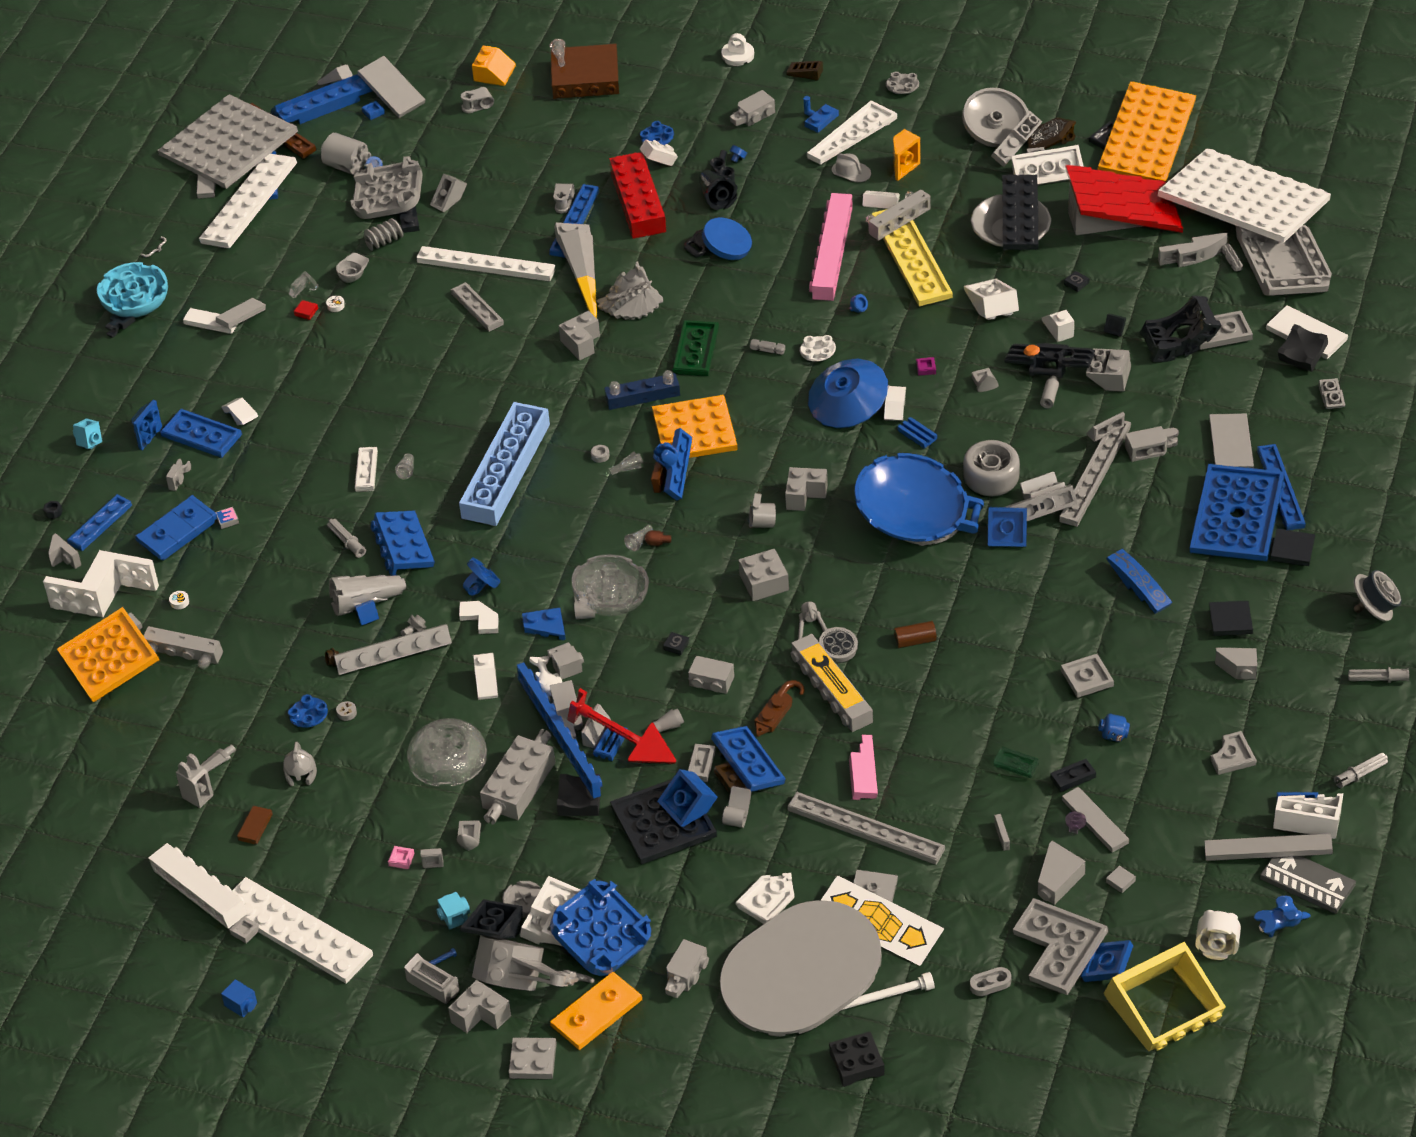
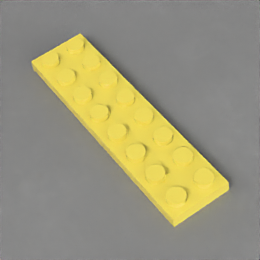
M885 210L872 213V218L881 214ZM913 220L883 238L918 306L953 298V293Z

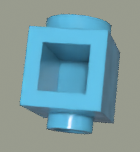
M85 419L73 425L76 445L85 447V449H92L95 445L102 442L98 421Z
M454 892L437 899L439 908L436 911L440 920L445 921L449 930L464 924L468 919L467 914L471 912L464 896L459 897L458 893Z

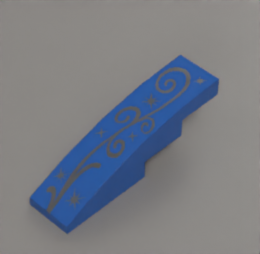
M1121 549L1106 558L1128 589L1132 588L1141 602L1145 600L1154 614L1172 604V601L1158 583L1125 550Z

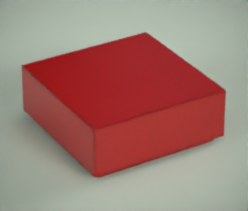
M302 300L294 310V315L311 320L318 310V304Z

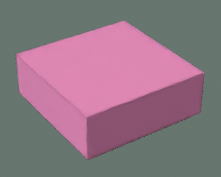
M394 846L388 861L389 866L409 869L415 854L414 849Z

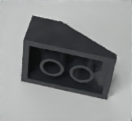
M483 899L461 926L460 931L500 939L515 938L521 931L523 906Z

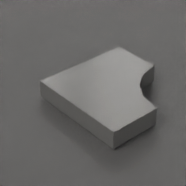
M1242 731L1222 736V748L1218 753L1211 755V762L1218 775L1254 766L1257 762Z

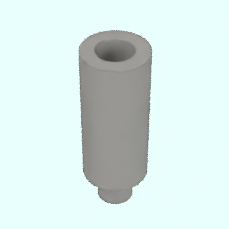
M1051 376L1046 381L1040 401L1041 406L1044 408L1053 407L1059 387L1057 377Z

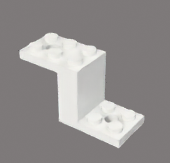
M99 550L82 583L48 576L43 581L50 608L97 617H104L121 585L156 591L159 586L152 560Z

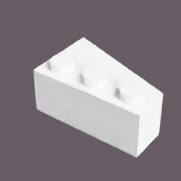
M1324 794L1317 795V798H1305V795L1278 796L1273 828L1310 835L1331 834L1332 838L1336 839L1343 794H1337V797H1325Z

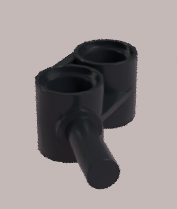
M721 150L719 157L713 158L710 161L711 171L728 177L735 182V170L732 167L726 166L725 158L727 152Z

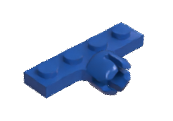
M681 428L675 430L672 445L668 442L659 444L653 454L654 460L667 469L664 492L675 500L682 499L693 438Z

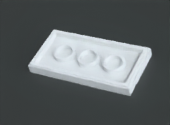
M1289 306L1283 308L1266 325V330L1284 339L1288 338L1294 324L1300 325L1308 331L1327 335L1328 345L1321 355L1325 359H1328L1348 340L1347 334Z

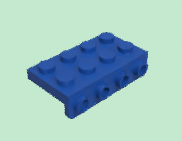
M415 511L375 513L374 520L371 521V530L376 535V543L380 546L381 557H384L386 570H389L391 576L396 575L397 569L434 566L435 561Z

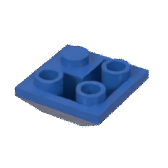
M152 400L141 407L131 419L140 450H143L162 428L156 400Z

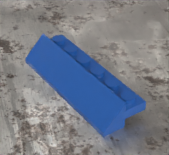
M356 74L275 105L271 112L274 116L288 123L297 120L299 124L357 103L360 101V95L373 90Z

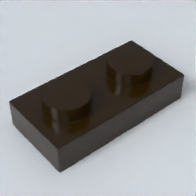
M729 762L715 766L714 773L729 794L731 793L732 786L747 789Z

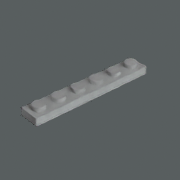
M443 624L334 655L338 674L340 675L451 644L452 642L448 626Z

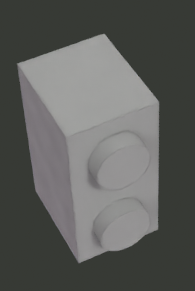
M696 656L688 672L689 685L727 694L734 679V664Z

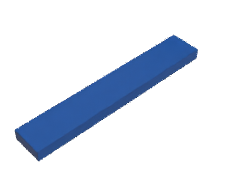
M582 184L563 223H584L599 193L598 186ZM555 238L549 250L550 255L566 258Z
M1276 444L1257 446V453L1264 470L1284 472L1278 509L1286 530L1305 528V520Z

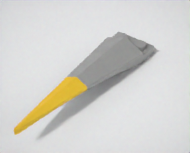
M555 223L556 240L573 271L588 311L597 318L593 236L591 235L590 227L587 224Z

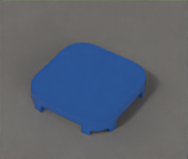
M594 879L588 882L585 888L566 903L557 907L551 918L550 929L555 939L587 971L598 976H606L615 972L644 948L651 937V920L647 915L642 917L615 890L617 887L612 881L610 883L596 881Z

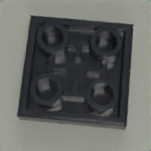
M1277 529L1271 561L1309 566L1315 534Z
M1249 601L1209 602L1213 636L1253 634Z

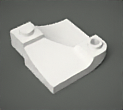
M548 876L531 906L528 917L521 927L520 937L536 944L541 942L562 946L551 933V918L559 905L562 906L581 890Z

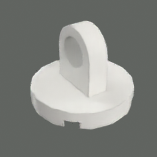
M735 33L731 35L728 44L722 48L721 56L728 65L742 66L744 63H749L753 60L754 48L746 42L743 35Z

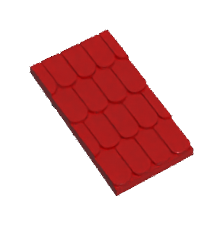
M1066 165L1069 179L1068 214L1075 235L1141 226L1183 233L1182 222L1174 202L1158 196L1159 189L1166 182L1142 179L1141 176L1116 174L1112 171L1092 170L1091 167Z

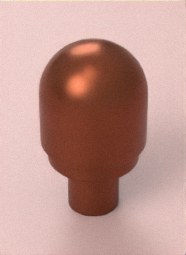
M651 530L645 534V541L648 545L659 546L663 542L671 543V535H663V532Z

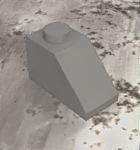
M443 174L430 205L445 212L461 199L467 183L453 176Z
M1216 648L1215 664L1235 679H1256L1257 649Z

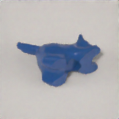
M1282 895L1276 899L1277 905L1274 909L1258 911L1254 918L1256 921H1261L1259 925L1260 931L1272 938L1276 930L1294 927L1302 919L1310 918L1311 915L1305 911L1301 912L1298 910L1290 896Z

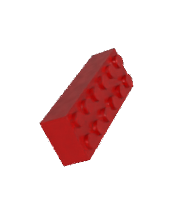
M638 152L609 158L611 176L632 238L665 233V214L643 153Z

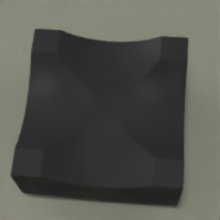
M1294 324L1285 343L1278 350V358L1280 361L1312 372L1328 345V337L1325 334L1314 333L1300 325Z
M560 774L557 799L558 816H599L600 797L593 799L580 777Z
M871 1031L829 1043V1052L836 1065L843 1087L864 1078L885 1075L884 1063Z

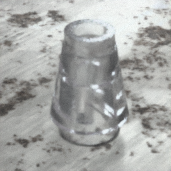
M405 454L396 465L395 471L399 478L407 479L413 475V455Z

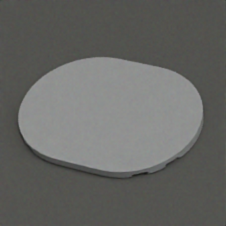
M825 900L809 901L794 905L749 934L729 953L723 965L720 979L725 1005L739 1023L755 1032L768 1033L770 1036H785L786 1034L797 1032L801 1034L812 1030L860 997L874 982L882 959L878 933L866 916L848 905Z

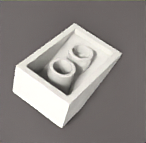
M997 278L964 286L966 294L979 315L988 320L995 319L998 315L1008 316L1012 315L1015 311H1019L1016 289Z

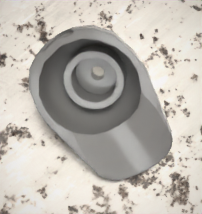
M358 253L350 254L336 266L339 278L346 283L358 280L362 276L369 258Z

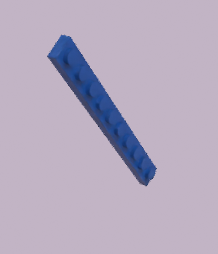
M524 662L517 664L519 682L593 799L600 797V787H602L600 776L595 775L592 764H588L584 751L579 750L577 740L572 739L569 728H565L561 715L556 714L554 704L549 703L547 693L542 692L541 685L538 680L535 681L532 670L528 669Z

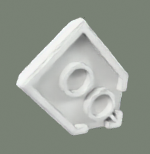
M783 873V876L770 877V875L761 876L736 901L737 907L765 924L778 915L794 899L791 873Z

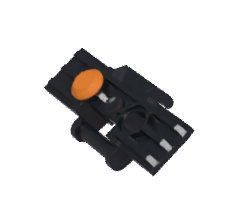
M1013 344L1004 361L1005 363L1031 365L1029 368L1030 376L1048 375L1063 378L1066 373L1065 367L1089 368L1095 355V350L1091 348L1069 347V345ZM1046 361L1056 362L1057 369L1044 368Z

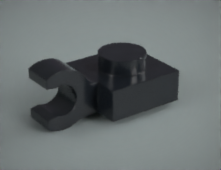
M114 314L110 318V323L105 326L106 329L110 330L106 333L107 336L115 337L119 328L126 329L136 321L135 317L125 318Z

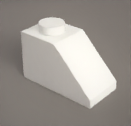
M1067 310L1042 317L1043 323L1057 342L1074 337V320Z
M493 653L474 655L478 700L498 698Z

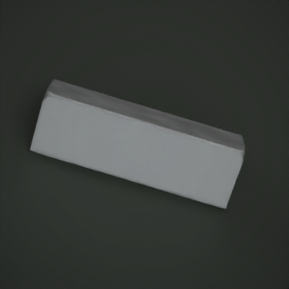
M1122 412L1093 426L1087 432V436L1095 442L1123 428L1125 413Z
M600 704L595 705L594 711L610 719ZM588 718L581 732L583 746L596 748L606 727Z

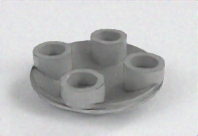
M893 72L886 81V87L893 93L906 94L915 91L919 87V80L915 73L900 74L899 72Z

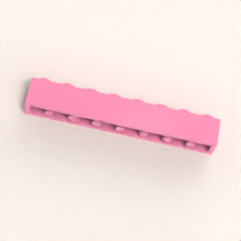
M831 193L830 200H827L826 210L828 211L824 213L825 223H822L823 234H820L819 245L821 246H817L818 258H815L814 268L816 269L812 270L813 281H810L809 292H812L813 299L834 301L852 212V194Z

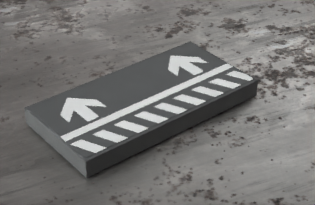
M1302 856L1273 857L1260 878L1337 914L1356 885L1355 880Z

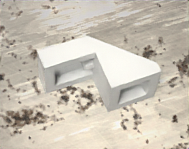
M889 386L885 399L884 420L903 421L906 387Z
M236 398L222 406L224 413L231 412L237 425H243L258 417L257 413L243 398Z

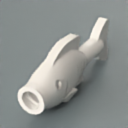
M549 656L530 657L529 661L539 668L540 672H536L535 677L541 685V690L547 693L549 702L553 703L550 685L561 683L562 679L558 673L552 674L547 670L546 664L548 663Z

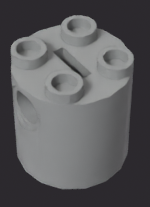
M338 133L330 134L321 147V159L325 165L353 175L355 173L359 174L363 170L366 160L371 157V153L368 152V147L364 142Z

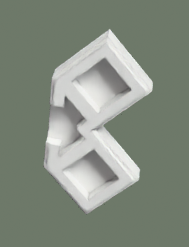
M480 601L460 602V621L479 620V634L498 633L499 618L496 612Z

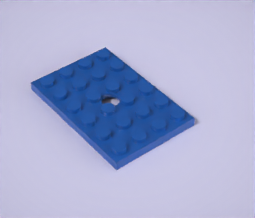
M1208 464L1190 544V553L1267 561L1284 480V472ZM1235 509H1241L1244 515L1237 518L1231 516L1230 513H1233Z

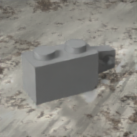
M761 90L738 102V111L730 116V122L735 126L745 123L749 127L775 113V100L765 91Z
M683 939L666 967L668 983L665 992L667 995L678 998L684 990L689 991L692 985L697 983L699 973L702 969L706 968L709 961L706 947Z

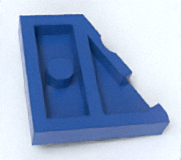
M560 608L522 613L525 633L539 634L544 637H548L550 634L559 636V640H566Z

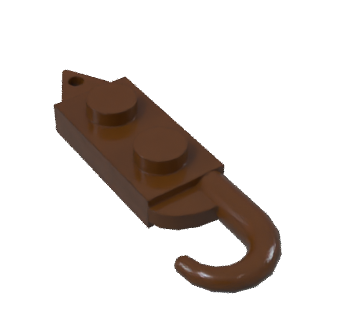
M795 680L787 681L771 697L755 719L757 737L769 731H774L792 706V697L787 694V691L791 687H798L800 689L799 694L803 695L805 688L802 683Z

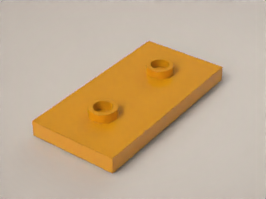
M612 972L552 1019L550 1025L578 1050H581L642 1001V995L616 973Z

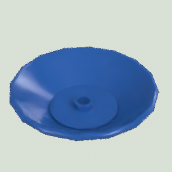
M858 358L840 361L828 367L815 379L809 391V409L813 417L825 426L834 428L856 426L870 419L881 408L887 396L888 380L883 369L872 361Z

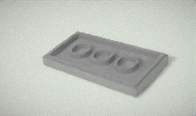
M385 56L358 70V75L398 118L425 103L422 95Z
M1247 413L1210 414L1209 422L1215 465L1254 468Z

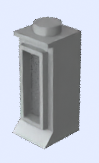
M418 953L404 966L406 979L409 983L445 1004L451 998H455L459 992L456 976L453 977L427 962Z

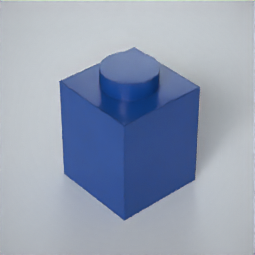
M236 979L221 993L224 1006L243 1018L257 1004L255 992Z

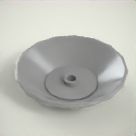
M1001 194L982 201L973 210L970 221L973 231L982 240L995 246L1003 247ZM1038 200V240H1040L1049 231L1051 217L1048 209Z

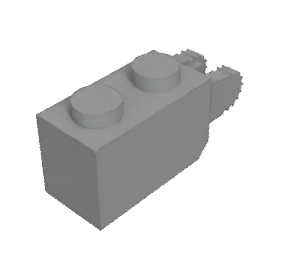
M1162 426L1126 433L1125 448L1131 461L1134 462L1165 455L1167 448L1178 445L1177 436L1179 435V430L1174 427L1163 429Z
M191 753L187 756L186 763L181 762L178 765L179 769L176 771V776L182 798L201 808L213 796L208 772L204 767L200 766L197 757Z

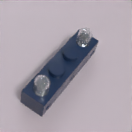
M670 370L664 371L663 376L624 384L612 381L609 387H604L609 410L680 396V387L676 374Z

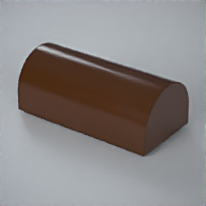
M933 621L894 628V636L898 648L937 641Z

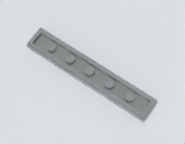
M1331 834L1205 840L1206 861L1333 854Z

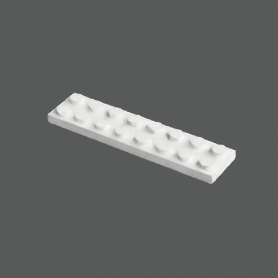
M269 154L260 161L200 236L201 244L230 248L297 164L296 158Z
M246 877L232 890L233 894H239L246 903L244 906L247 911L245 917L259 924V933L346 984L373 956L371 949Z

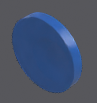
M711 219L706 223L702 231V239L706 247L724 259H742L748 254L752 246L749 232L741 224L731 219Z

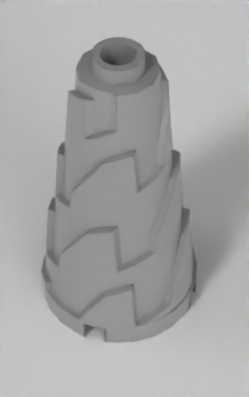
M339 576L329 579L330 598L333 597L334 601L331 604L337 616L353 612L356 605L373 600L374 603L385 601L390 597L402 594L403 590H406L404 578L401 579L400 576Z

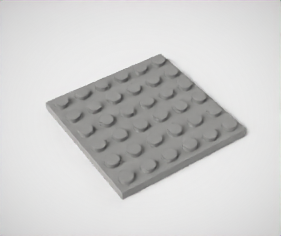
M229 94L173 139L164 144V146L158 149V153L160 156L227 189L296 134L298 130L295 125Z

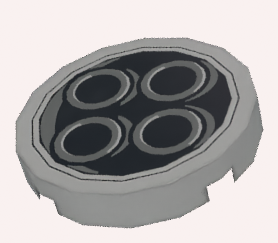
M842 627L830 628L824 631L819 638L821 646L836 662L848 661L856 654L858 641L856 636L848 629Z

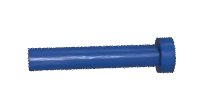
M452 948L450 952L429 963L435 965L451 956H457V953Z

